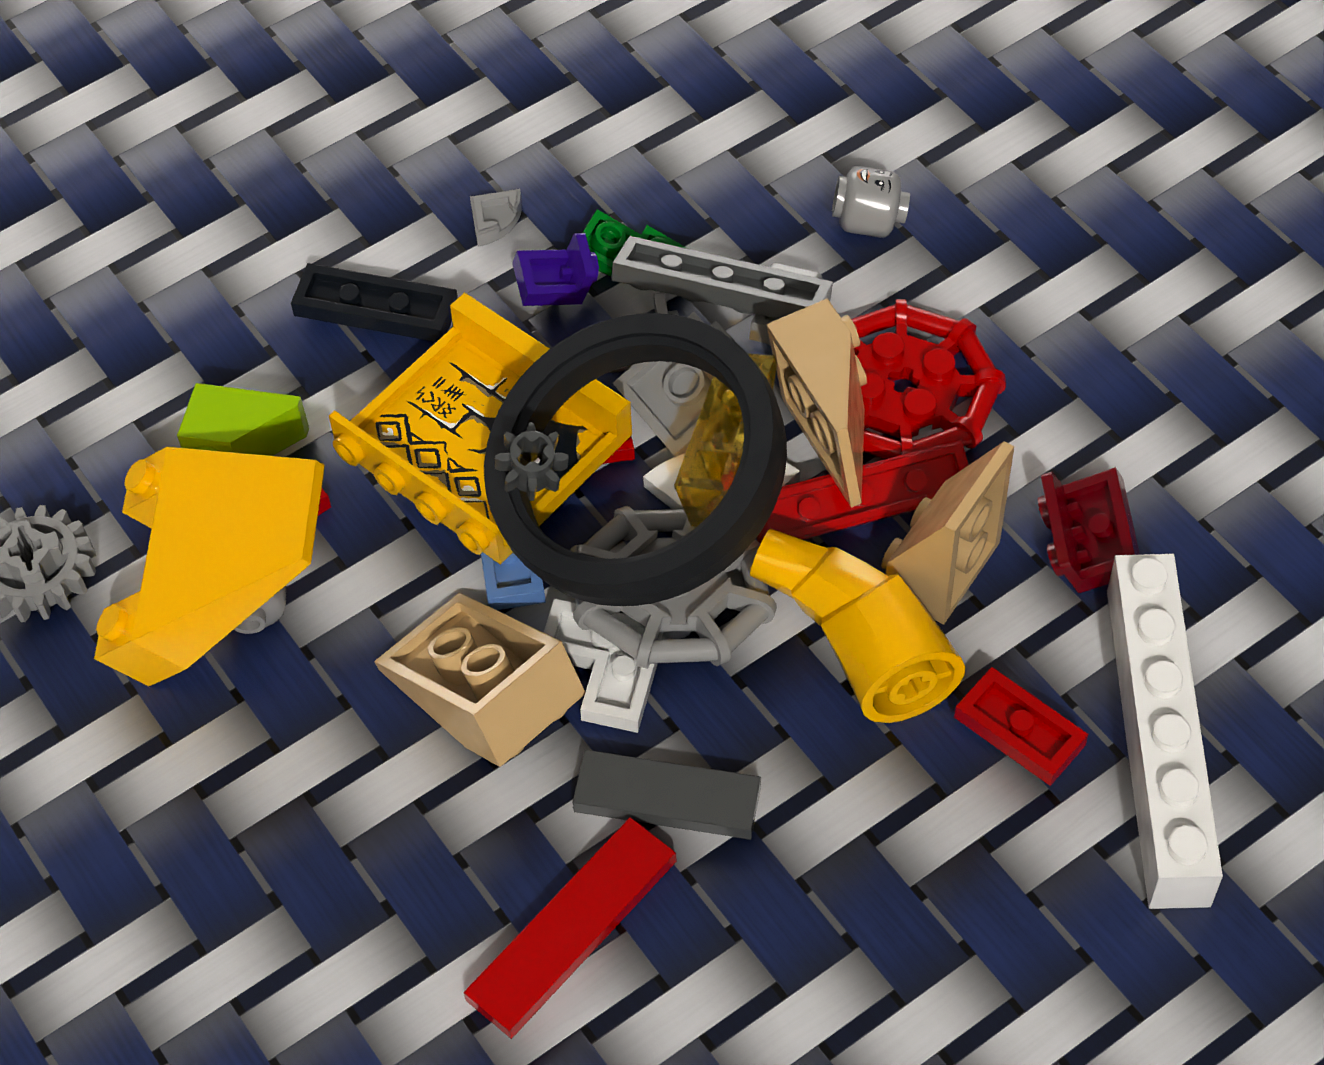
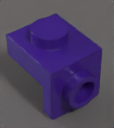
M574 233L568 248L564 250L517 251L512 262L523 306L583 304L592 283L597 281L599 274L597 255L595 252H590L585 233Z

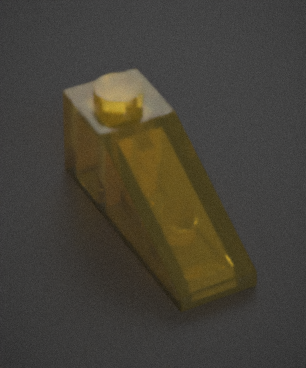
M748 354L766 376L773 389L777 367L775 355ZM714 376L674 484L688 521L694 527L701 524L726 495L737 473L743 452L744 423L737 397L724 383Z

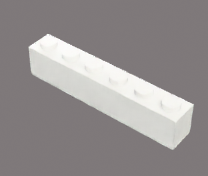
M1174 554L1115 555L1107 596L1148 908L1211 907L1223 874Z

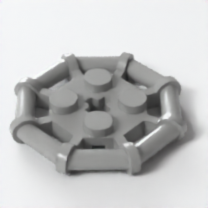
M692 504L691 509L633 510L630 506H624L616 509L614 518L585 543L573 546L570 551L605 559L643 555L681 539L701 524L708 515L704 513L703 506ZM658 532H672V538H657ZM621 540H630L619 552H610ZM754 540L729 567L708 582L689 592L664 601L638 606L599 605L575 598L577 608L574 610L573 619L582 630H593L635 658L636 666L648 669L652 663L710 661L715 666H719L729 662L731 653L761 624H766L773 620L777 605L774 599L770 597L768 585L750 576L751 566L760 546V543ZM734 569L742 572L745 588L732 585L731 577L728 579L727 572ZM726 608L741 611L722 630L714 622V619ZM622 611L646 627L643 636L613 617L612 614ZM691 631H695L700 637L694 639H681L688 636ZM660 632H663L664 637L669 638L665 640H657Z

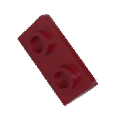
M1115 467L1062 485L1053 471L1042 474L1041 479L1045 495L1038 497V506L1046 527L1052 530L1054 542L1047 544V553L1055 574L1058 577L1065 575L1078 593L1109 584L1115 555H1140L1123 477Z

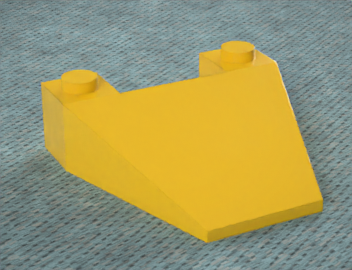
M165 447L147 458L135 462L125 477L126 494L122 513L151 528L141 589L139 592L103 609L96 627L98 640L94 659L147 686L154 685L178 674L195 663L311 564L325 465L312 459Z

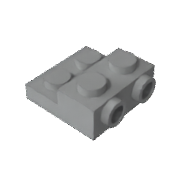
M695 312L688 316V318L703 322ZM716 320L710 325L730 337ZM663 361L633 364L613 382L614 386L631 402V406L675 457L696 450L721 427L730 434L743 423L741 408L734 393L711 374L689 365Z

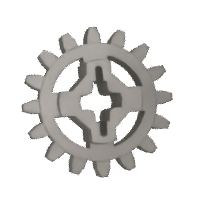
M39 505L34 516L27 517L21 507L16 509L15 520L10 523L0 517L1 618L6 617L14 610L19 621L26 622L31 611L38 610L44 620L50 619L51 606L58 604L61 608L68 610L71 608V604L67 596L71 592L85 595L88 591L82 577L95 575L96 569L91 558L96 556V552L82 523L79 520L71 522L67 511L61 509L51 518L46 506Z

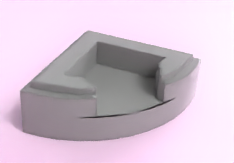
M520 189L470 196L478 246L487 245L501 239L517 224L522 211Z

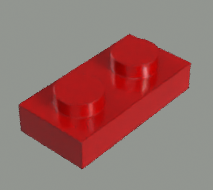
M993 667L985 673L955 707V719L1049 786L1054 783L1087 743L1088 733Z

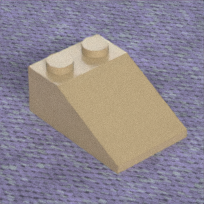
M827 298L766 325L782 400L852 508L862 503L865 408L861 386L867 384V378L862 364L854 351V348L860 346L857 329L848 315L840 317Z
M1005 441L946 480L932 500L925 497L913 514L910 523L911 530L904 540L895 538L883 557L881 567L886 570V575L899 573L932 618L943 625L1000 543L1014 446Z
M460 592L374 661L379 671L465 748L499 767L518 755L530 741L552 722L560 719L573 704L585 695V690L562 641Z

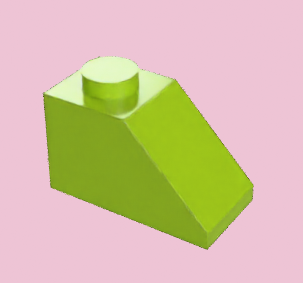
M196 383L177 438L181 448L273 456L306 438L309 425L301 396Z

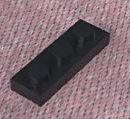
M307 263L292 298L291 307L294 316L437 342L449 330L452 322L450 305L458 299L456 289Z

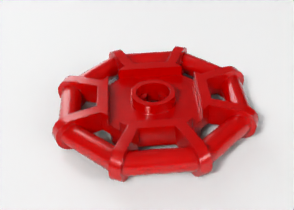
M895 299L894 305L851 319L857 329L859 338L895 326V333H881L868 345L860 340V346L854 348L855 355L861 362L867 378V384L861 386L865 408L864 453L882 459H889L961 439L963 446L970 449L975 448L982 442V429L998 394H1001L1006 388V377L1002 371L996 369L975 333L976 325L967 318L958 321L908 305L906 299ZM907 327L945 339L939 344L907 335ZM960 350L975 375L959 374L955 367L954 355ZM900 379L909 380L917 388L907 387L904 392H897L894 390V381ZM974 396L965 416L959 417L953 412L959 397ZM932 425V430L938 428L944 430L912 441V437L919 435L920 428ZM866 429H873L897 437L899 441L867 431Z

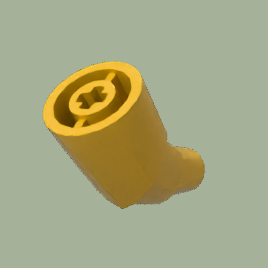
M771 528L767 531L755 555L750 576L793 598L801 610L822 627L865 717L871 721L882 723L903 721L932 709L945 700L959 686L966 668L961 656L899 573L886 575L837 547L825 548Z

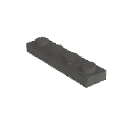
M633 236L628 237L612 265V281L629 284L639 290H655L681 296L691 302L703 301L729 307L739 313H755L777 319L828 298L830 301L833 281Z

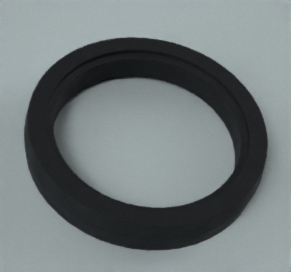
M645 313L616 317L584 328L559 342L536 360L510 390L498 411L487 442L484 461L486 496L493 518L513 553L528 569L550 586L578 600L599 605L638 606L652 604L674 598L708 582L729 567L753 543L769 519L781 492L787 461L786 432L774 391L766 376L752 358L726 334L706 323L673 314ZM658 361L685 364L711 374L734 393L742 412L744 443L740 464L730 488L713 512L694 530L670 545L650 553L627 558L605 559L590 557L565 549L542 532L534 516L527 492L521 491L518 488L509 492L504 490L505 478L509 471L495 469V455L509 453L504 446V434L506 432L512 433L517 437L519 434L527 431L529 423H534L536 431L543 433L554 414L572 395L591 381L618 368L632 364ZM524 458L521 459V464L524 466L530 463Z

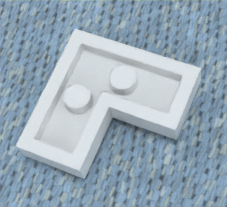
M554 599L543 633L562 641L573 666L592 670L580 709L581 721L638 733L658 663L650 664L648 669L636 666L635 658L593 630H582L573 619L574 610L577 608L576 603ZM617 612L612 614L613 617L643 636L646 627L624 613ZM660 632L657 640H664L663 632Z

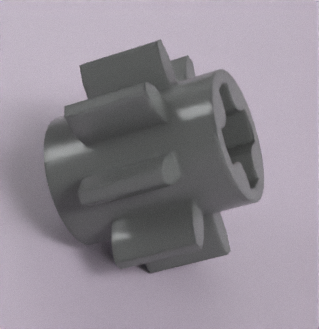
M529 423L527 431L519 434L517 437L509 432L504 434V446L509 453L495 455V469L509 471L505 478L504 490L506 492L518 488L521 491L527 492L529 501H534L536 492L545 487L554 492L559 490L560 479L554 471L567 469L569 456L565 453H555L559 436L556 431L546 436L536 431L534 423ZM524 458L530 463L524 466L521 464V459ZM539 458L542 460V465L540 466L533 461Z

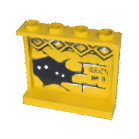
M464 292L450 305L453 327L352 420L349 421L335 410L329 415L334 436L333 447L345 462L352 466L360 464L374 474L377 482L392 495L402 494L415 504L421 515L435 525L441 522L454 531L462 544L471 552L477 555L484 553L501 565L513 551L507 544L493 518L486 496L484 461L487 442L498 411L510 390L528 368L550 348ZM597 379L591 381L572 395L558 409L543 431V434L546 436L555 431L559 434L555 453L568 454L569 459L567 469L554 471L560 479L559 490L554 492L545 487L536 492L534 501H530L539 526L632 435L631 402ZM539 458L533 461L540 466L542 465V460Z

